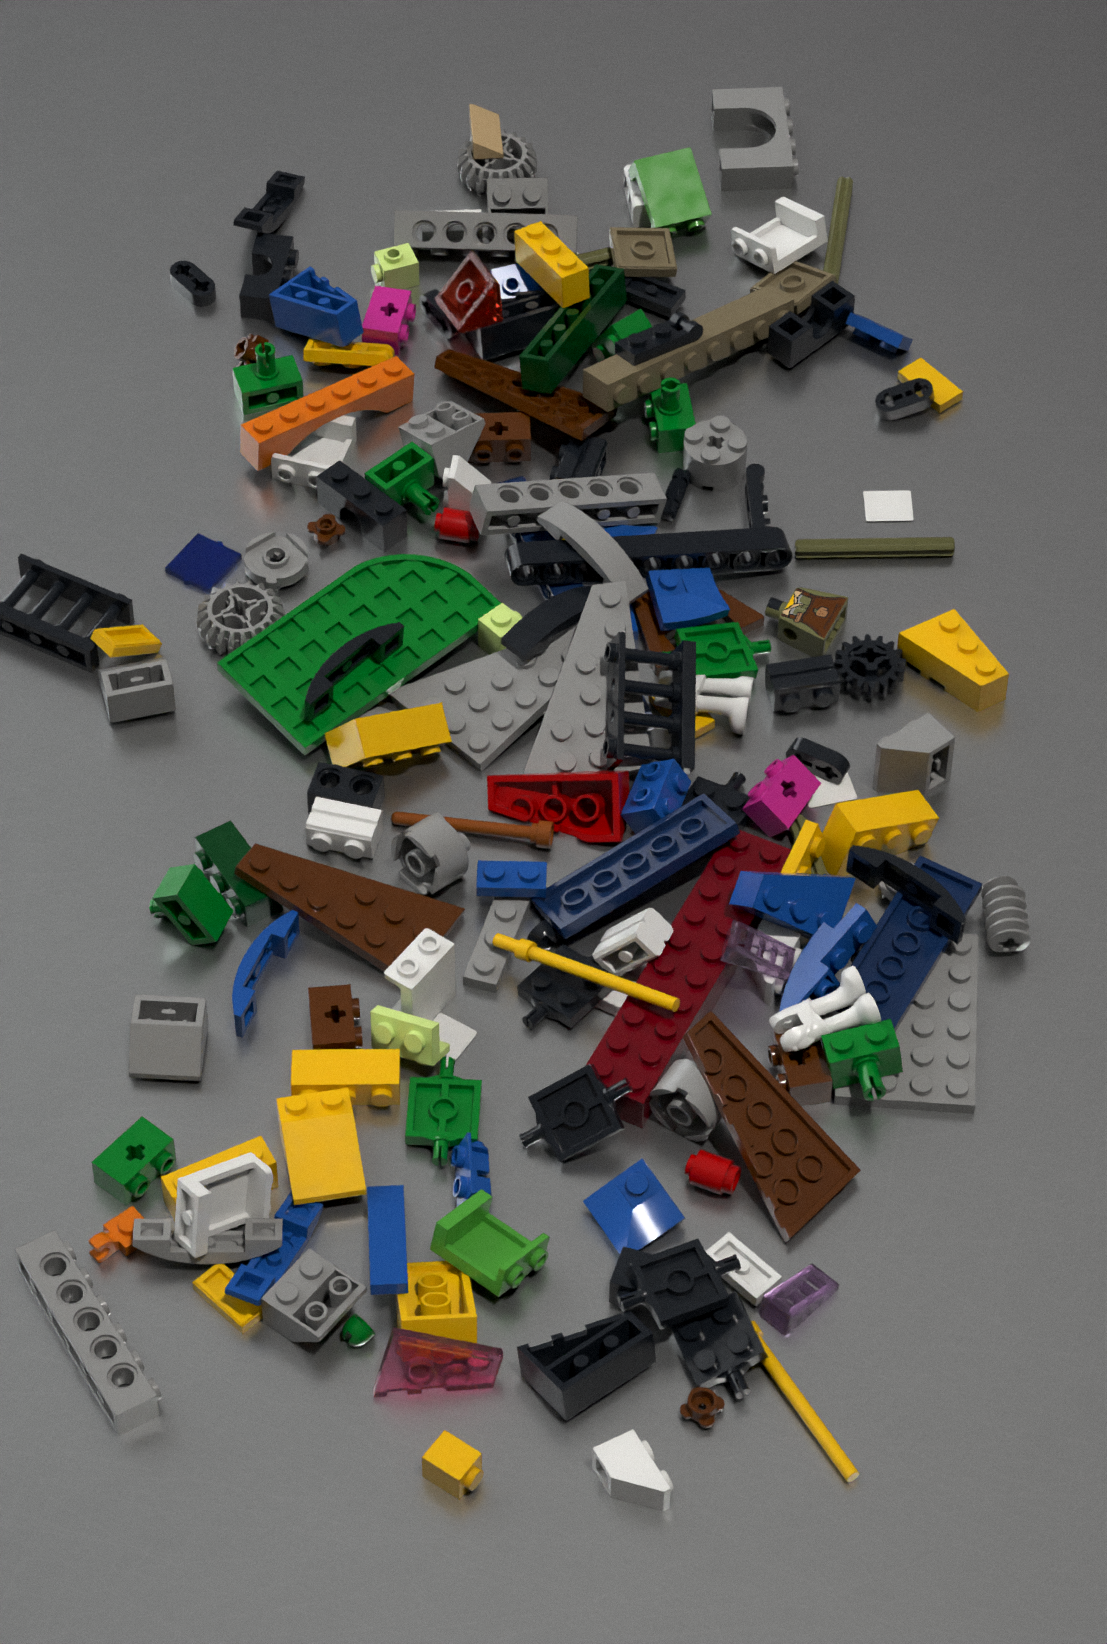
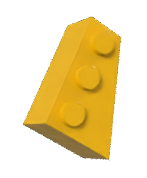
M955 609L899 632L897 649H902V658L921 670V676L927 680L930 678L935 679L945 686L947 693L976 712L1006 700L1009 673Z
M442 703L356 718L324 733L332 764L346 768L360 766L370 768L381 765L383 761L392 759L393 763L411 759L412 754L421 753V757H427L440 753L441 746L452 742Z
M919 790L836 803L822 832L825 839V847L821 858L826 871L830 875H849L846 872L849 849L853 845L898 855L927 843L932 836L939 817Z

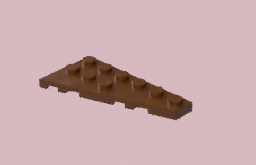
M447 349L436 356L434 368L444 372L445 375L456 378L516 408L519 412H524L581 441L616 417L618 408L607 412L584 398L581 392L558 385L551 394H540L532 390L522 389L521 372L451 349Z
M256 843L236 865L234 871L235 875L290 911H297L301 918L384 972L425 928L446 938L462 918L465 908Z
M710 1011L683 1036V1039L786 1243L861 1170L722 1021Z

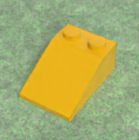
M348 1088L276 1098L279 1130L294 1205L367 1194Z
M447 1261L407 1263L408 1293L395 1294L401 1359L420 1362L429 1358L458 1360L467 1356H477V1314L470 1277Z

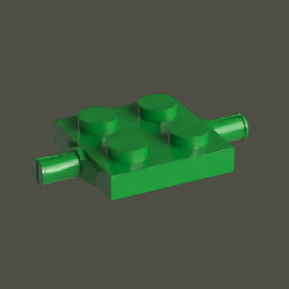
M738 622L676 629L674 636L677 646L683 640L696 642V675H706V678L735 679L747 676L756 679L758 668L753 655L771 653L770 640L751 642L743 634Z
M446 1057L440 1059L439 1075L428 1078L410 1077L405 1144L434 1146L432 1163L436 1166H439L440 1154L441 1166L447 1164L448 1147L459 1145L467 1132L471 1133V1142L478 1141L482 1080L462 1079L454 1076L455 1059L452 1057L448 1059L447 1069Z

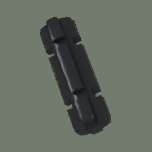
M677 468L674 470L672 480L665 493L667 500L661 516L662 520L673 521L676 518L677 509L680 508L686 488L690 483L689 477L691 474L687 469Z

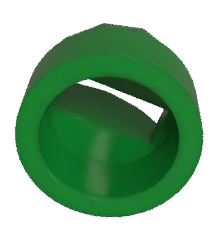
M355 1313L345 1322L342 1328L344 1340L350 1338L349 1345L354 1347L366 1344L375 1335L373 1329Z

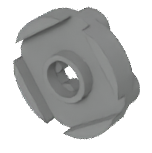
M275 532L260 534L253 538L246 546V554L244 556L245 572L255 583H263L265 589H273L274 592H277L282 587L292 585L307 575L309 571L307 547L299 537L290 533H286V537L275 536ZM274 557L277 560L283 558L282 561L279 562L270 561V558Z

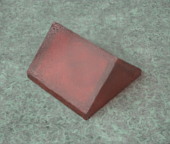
M470 251L434 299L455 328L461 333L503 321L500 284L476 253Z

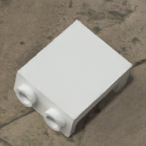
M784 196L774 201L776 218L751 233L738 227L730 230L731 246L734 254L773 274H776L828 241L824 215Z
M346 415L337 417L309 434L288 455L274 453L271 458L272 479L317 489L316 476L339 460L346 464L357 440L356 418Z
M425 928L385 970V979L400 988L401 999L394 1005L393 1010L433 1020L456 995L455 944Z
M250 1152L178 1178L174 1240L194 1258L207 1254L208 1237L245 1224V1219H269L271 1212V1185L273 1183V1174L270 1167Z

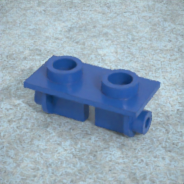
M467 1132L460 1144L454 1146L451 1153V1166L455 1167L453 1196L457 1198V1207L481 1189L491 1195L490 1178L478 1176H487L490 1172L488 1148L484 1146L483 1142H471V1133Z

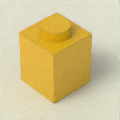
M446 1430L441 1433L422 1456V1477L458 1500L463 1497L468 1489L473 1491L483 1478L482 1453Z

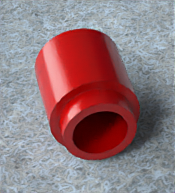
M444 507L443 513L437 512L434 532H439V539L470 544V541L478 542L480 533L470 511Z
M701 1149L697 1155H690L685 1167V1175L689 1176V1184L719 1195L724 1193L732 1195L738 1185L742 1169L734 1165L733 1160Z

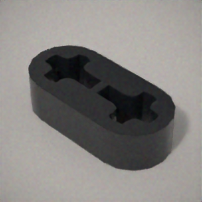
M178 261L171 265V285L191 304L198 307H206L215 302V283L201 269L190 261Z
M437 289L420 296V305L425 316L446 338L450 339L464 331V322L460 313Z
M917 378L881 391L875 399L878 415L884 420L892 421L929 408L935 399L933 386L930 381ZM921 391L924 396L918 397L915 393ZM892 402L894 407L889 408L886 403Z
M797 737L786 751V758L795 755L813 775L832 783H840L850 769L849 761L842 754L806 738Z

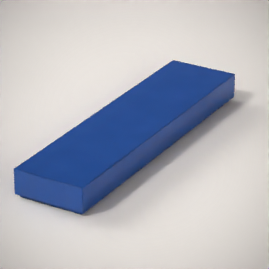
M404 1185L367 1187L371 1295L408 1293Z

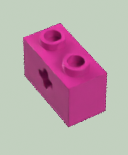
M375 286L362 324L364 332L362 334V342L388 344L394 349V355H399L402 343L407 344L410 330L408 324L409 322H414L416 316V304H412L410 290Z
M795 755L782 761L779 759L774 760L765 769L766 777L764 780L757 783L748 792L750 799L742 808L769 838L790 828L821 785V782Z

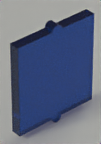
M197 533L165 567V572L184 581V585L190 584L210 593L212 587H215L242 559L240 553L224 546L222 541L216 542Z

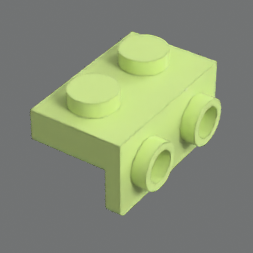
M377 1005L370 1011L372 1049H400V1057L416 1061L421 1065L434 1066L450 1051V1044L440 1041L438 1022Z

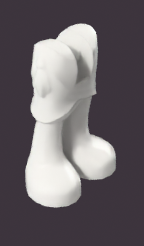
M661 671L659 684L670 685L672 682V671ZM696 675L695 714L697 715L698 712H708L728 718L731 731L735 734L743 735L754 678L747 676L735 679L706 678V675ZM702 693H711V694H717V695L727 696V697H730V698H726V697H713V696H703V695H701V694H702ZM655 697L654 704L656 706L672 710V702H669L668 698Z
M855 966L848 967L842 971L840 987L837 990L814 1000L810 998L803 1000L801 1003L790 1006L769 1018V1023L775 1033H784L780 1038V1043L785 1052H796L805 1049L811 1044L822 1040V1035L867 1024L871 1025L881 1021L878 1007L871 994L866 993L862 978ZM848 1006H852L851 1008L834 1016L828 1017L826 1019H822L820 1017L824 1014Z

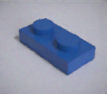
M850 312L845 323L855 328L853 334L869 341L871 336L881 340L879 346L894 353L897 352L898 348L908 351L913 339L852 312Z
M478 860L477 896L546 898L547 862Z

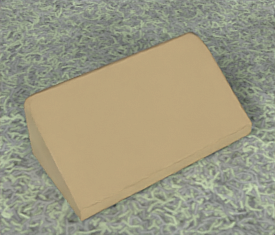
M469 104L473 159L503 158L499 114L477 105Z

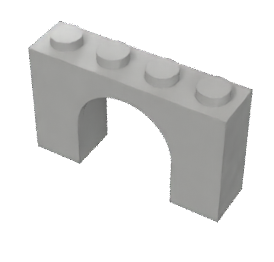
M783 88L712 89L711 116L713 131L748 130L761 133L770 139L766 144L757 147L719 150L721 191L792 189L793 176H798L799 168L798 158L792 157L795 156L796 145L795 138H790L793 134L792 118H787L790 116L789 99H784Z

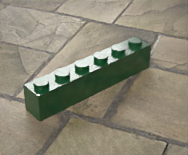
M596 264L589 272L590 298L565 308L560 307L519 356L522 389L532 390L540 394H551L627 301L625 272L623 268Z

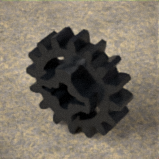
M866 634L864 640L861 641L858 637L853 636L852 644L843 642L841 650H836L834 664L840 683L845 682L844 690L847 692L856 689L857 697H860L863 692H867L869 698H874L875 692H879L882 696H887V688L896 691L898 682H903L906 659L902 658V649L894 650L895 642L893 641L886 644L883 643V636H879L876 640H871L869 634Z

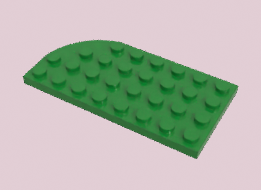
M415 554L377 557L354 566L217 662V670L301 753L306 755L326 741L324 733L358 718L478 632V619L500 605L501 602L470 573L447 561ZM398 622L404 626L403 645L380 664L372 657L367 658L334 686L333 703L311 722L304 719L305 699L309 686L317 671L336 650L356 636L371 629Z

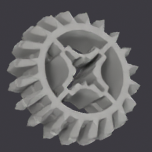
M503 130L501 132L503 158L473 159L470 136L469 141L463 142L462 148L459 149V154L457 155V172L462 184L467 185L469 191L476 190L479 196L483 193L487 194V179L535 178L537 156L532 143H527L525 137H517L516 132L507 134Z
M236 579L235 584L228 585L224 582L222 589L212 587L211 595H204L202 603L199 604L197 609L198 618H196L202 641L206 642L209 650L216 649L220 656L226 652L230 654L285 615V610H283L280 597L275 596L273 589H265L263 583L254 586L251 580L246 584H240Z

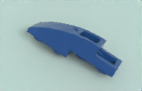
M856 903L834 929L823 922L801 952L791 971L781 999L779 1012L808 998L814 1000L837 989L840 982L835 977V974L847 965L850 957L863 943L870 939L873 931L878 927L867 909Z

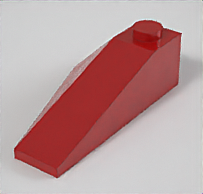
M629 770L487 775L488 810L525 822L537 824L539 820L554 822L555 832H562L586 842H621L626 821L620 814L629 795Z

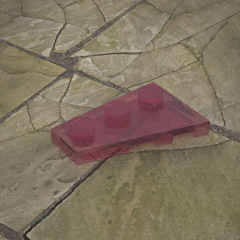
M393 1327L373 1386V1397H386L387 1392L406 1390L408 1395L422 1394V1389L444 1388L447 1392L493 1388L503 1360L502 1348Z

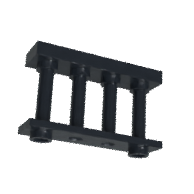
M20 554L18 564L21 579L3 601H0V635L93 674L100 665L97 644L91 640L94 629L109 628L115 620L132 625L135 622L132 599L45 564L39 559H33ZM32 585L47 591L30 613L14 608ZM60 596L75 602L57 625L41 620ZM88 608L103 614L86 636L81 637L70 632V629Z
M618 632L606 644L604 652L605 662L609 663L607 738H605L603 743V757L607 758V770L613 771L624 760V757L654 761L675 759L688 776L695 769L696 642L683 640L669 654L626 648V632ZM625 661L668 667L672 671V682L670 685L626 680ZM625 693L668 698V701L672 702V714L667 717L624 711ZM624 725L668 730V733L672 734L671 746L667 749L624 743Z

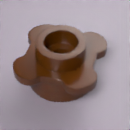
M325 514L316 522L308 523L307 531L314 534V540L319 545L331 546L338 542L340 536L345 534V526L339 525L335 521L334 515Z
M696 1387L690 1391L687 1403L681 1405L680 1414L685 1419L691 1418L699 1422L703 1428H709L714 1425V1417L719 1411L724 1409L725 1403L712 1390ZM699 1406H705L706 1408L701 1410Z

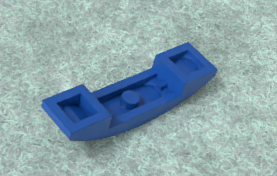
M291 910L266 927L250 945L238 967L232 993L234 1026L236 1036L243 1038L257 1013L256 992L254 989L273 955L286 959L300 934L299 914L297 911Z
M290 1192L274 1215V1219H283L282 1246L272 1252L252 1258L247 1266L241 1264L225 1287V1294L260 1306L261 1298L300 1258L319 1221L324 1204L313 1202L294 1205L292 1193Z

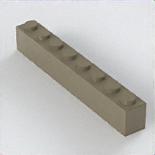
M768 285L693 319L703 327L702 336L695 342L636 366H633L616 354L583 369V397L609 412L661 388V382L665 378L680 379L768 338L769 326L789 311L794 313V299Z

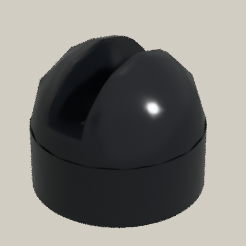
M547 920L538 923L527 937V940L535 942L537 947L544 950L551 949L547 944L550 940L556 943L558 939L557 931Z

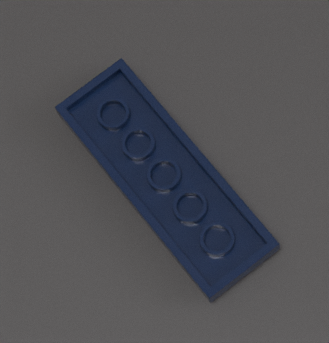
M703 793L547 887L546 898L531 897L530 899L534 908L564 939H567L601 917L607 916L614 909L629 900L638 897L642 892L657 883L668 879L672 874L685 866L696 862L700 857L718 846L724 845L728 840L740 834L737 823Z
M919 856L914 865L938 881L955 899L966 917L979 896L983 883ZM898 891L877 923L878 927L873 931L870 939L865 942L851 965L855 966L858 970L866 993H870L880 1012L881 1021L891 1019L895 1032L951 942L950 939L929 926L931 913ZM848 1006V1007H845V1008H842V1009H839V1010H836V1011L839 1012V1013H841V1012H843V1011H845V1010L851 1008L852 1006Z

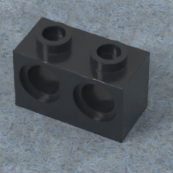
M318 762L307 790L308 814L312 810L316 797L380 810L385 798L384 775L375 774L371 771L346 768L337 764L331 765Z

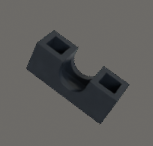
M257 233L251 253L253 275L245 274L239 294L241 318L274 321L269 294L293 278L292 267L297 268L299 250L294 249L293 236Z
M831 281L811 296L810 308L803 319L789 311L769 326L767 353L788 368L793 367L849 326L845 323L850 312L854 313L855 295L834 281Z
M339 460L316 476L318 503L339 519L352 511L361 524L362 536L385 553L407 537V509Z

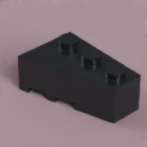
M545 290L515 292L516 298L496 299V294L486 295L485 301L467 302V297L457 298L458 312L464 322V331L462 333L482 360L494 359L503 354L526 349L561 306Z
M631 1311L586 1324L585 1330L565 1337L562 1332L552 1335L551 1341L537 1346L529 1347L527 1343L517 1347L521 1376L566 1421L656 1362L653 1332Z

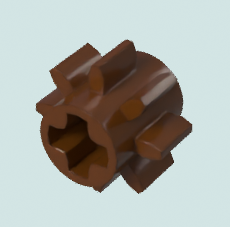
M249 334L248 338L242 337L234 348V357L240 360L237 367L257 363L255 347L261 343L262 353H264V342L268 343L269 340L257 334L255 336Z

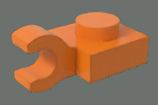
M133 1206L103 1224V1232L89 1239V1244L94 1248L89 1251V1254L97 1263L104 1262L118 1250L125 1256L137 1250V1248L133 1247L134 1219L145 1218Z

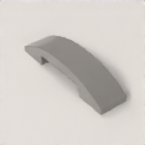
M561 501L537 517V521L556 540L565 539L604 578L603 583L626 581L629 604L648 592L647 584L628 555L598 523L584 512Z
M134 1219L133 1247L156 1257L182 1263L225 1264L262 1256L281 1247L283 1219H245V1231H222L208 1237L207 1254L194 1258L174 1240L175 1231L171 1229V1219Z

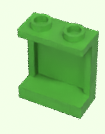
M691 147L633 161L628 172L631 182L637 180L651 224L650 228H669L670 234L673 236L679 230L687 229L688 232H693L705 227V223L712 213Z
M481 1189L436 1222L430 1250L499 1297L509 1288L519 1286L524 1277L531 1271H538L542 1268L549 1255L546 1250L550 1237L542 1233L531 1242L491 1215L489 1210L493 1196Z

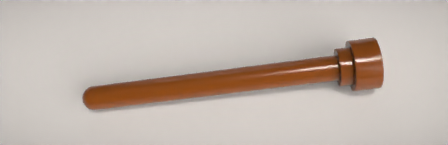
M396 811L391 815V821L395 825L411 827L430 815ZM444 817L456 832L530 840L531 844H536L537 848L551 849L554 822L539 820L538 824L532 823L531 826Z

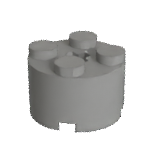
M718 415L710 420L698 422L686 429L683 446V470L687 469L690 472L689 479L693 486L702 489V486L713 487V491H725L741 482L746 469L747 438L737 425L731 423L726 416Z
M436 812L395 836L391 844V853L394 861L400 860L403 869L399 873L404 881L419 894L426 895L429 892L433 894L467 872L469 865L467 851L470 850L471 846L468 838L463 833H457L445 818Z
M678 1059L673 1062L650 1093L653 1099L649 1104L656 1118L673 1132L677 1127L687 1132L684 1136L686 1139L692 1141L707 1139L723 1118L693 1060Z

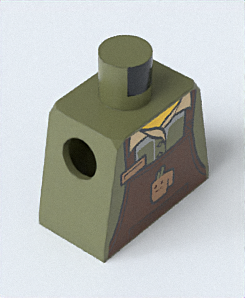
M799 587L794 590L788 602L771 597L766 606L765 616L778 620L777 637L780 641L811 657L823 656L828 653L847 619L848 597Z

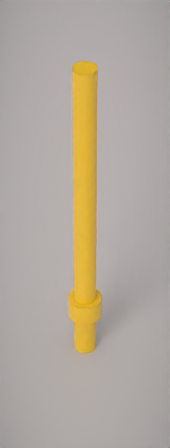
M497 933L493 938V946L514 953L517 959L531 962L532 960L673 1012L677 1011L680 1005L679 998L541 949L533 941L524 938L517 940Z
M751 1321L768 1355V1358L762 1360L761 1363L847 1482L854 1481L860 1473L763 1340L764 1334L755 1321Z

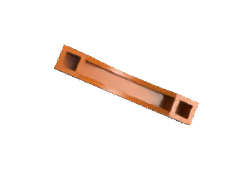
M395 356L243 423L240 430V453L259 471L271 465V458L274 453L288 455L309 434L337 417L362 410H379L388 413L413 402L415 374Z

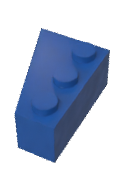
M311 266L269 294L275 325L278 328L340 347L351 344L354 339L364 333L357 300L341 288L330 286L329 280L326 277L319 278L315 273V269Z
M740 871L729 904L766 921L800 933L802 937L810 940L823 922L834 929L842 920L856 878L830 874Z

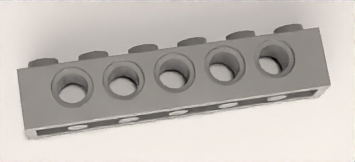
M395 210L394 246L409 243L415 255L419 254V249H431V255L447 256L449 255V250H461V256H479V251H491V257H509L510 252H515V244L508 241V232L512 228H524L541 221L547 228L553 230L555 235L573 253L577 254L578 216ZM422 225H430L434 231L433 237L427 242L420 241L417 237V230ZM460 226L463 228L464 237L461 241L454 243L448 240L447 232L450 227ZM487 226L494 230V238L491 242L481 243L478 240L477 233L482 227Z
M655 473L475 485L469 511L480 535L547 531L537 521V517L561 501L578 508L601 527L660 522L667 498Z
M53 1230L15 1248L20 1273L118 1435L160 1416L158 1400L162 1396L158 1385L153 1378L147 1380L143 1374L144 1365L136 1350L130 1352L125 1344L127 1343V1338L123 1328L118 1322L114 1324L108 1317L110 1310L101 1294L95 1296L91 1289L93 1288L91 1277L84 1267L79 1269L76 1265V1254L68 1240L62 1242L57 1232ZM71 1301H78L76 1303L69 1304V1302ZM89 1328H95L93 1331H84ZM105 1356H113L110 1359H101ZM122 1384H130V1385L127 1386V1387H123V1388H122V1387H118L119 1385H122Z

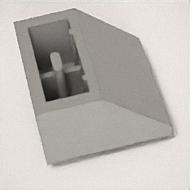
M548 177L487 179V213L548 214ZM488 227V239L493 240L494 230ZM512 228L508 232L507 238L515 239L514 231L519 230L521 228Z
M447 401L438 404L435 409L425 414L413 416L409 419V422L399 426L403 446L414 442L434 458V475L442 478L445 467L450 468L453 455H458L468 462L485 426L484 418L458 404Z
M161 657L97 670L110 723L176 710L174 686L167 659Z
M929 712L919 719L909 721L904 728L894 734L884 736L876 746L872 788L877 792L885 793L919 790L923 796H926L950 781L955 736Z
M135 994L130 1022L129 1077L201 1080L209 1024L206 998Z
M308 1249L261 1298L263 1323L291 1342H320L367 1292V1286L311 1249Z

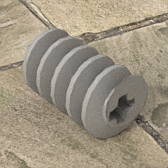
M1009 876L992 878L985 882L981 889L986 941L989 948L993 951L1014 953L1024 950L1030 945L1031 937L1028 934L1029 925L1027 923L1028 914L1026 913L1025 892L1023 888L1017 886L1016 880Z

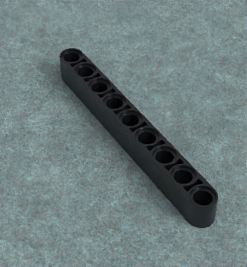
M778 527L612 537L628 555L643 578H646L648 571L710 568L712 574L779 570L788 566L793 558L785 533ZM566 540L514 543L506 549L504 554L511 580L518 586L604 580Z

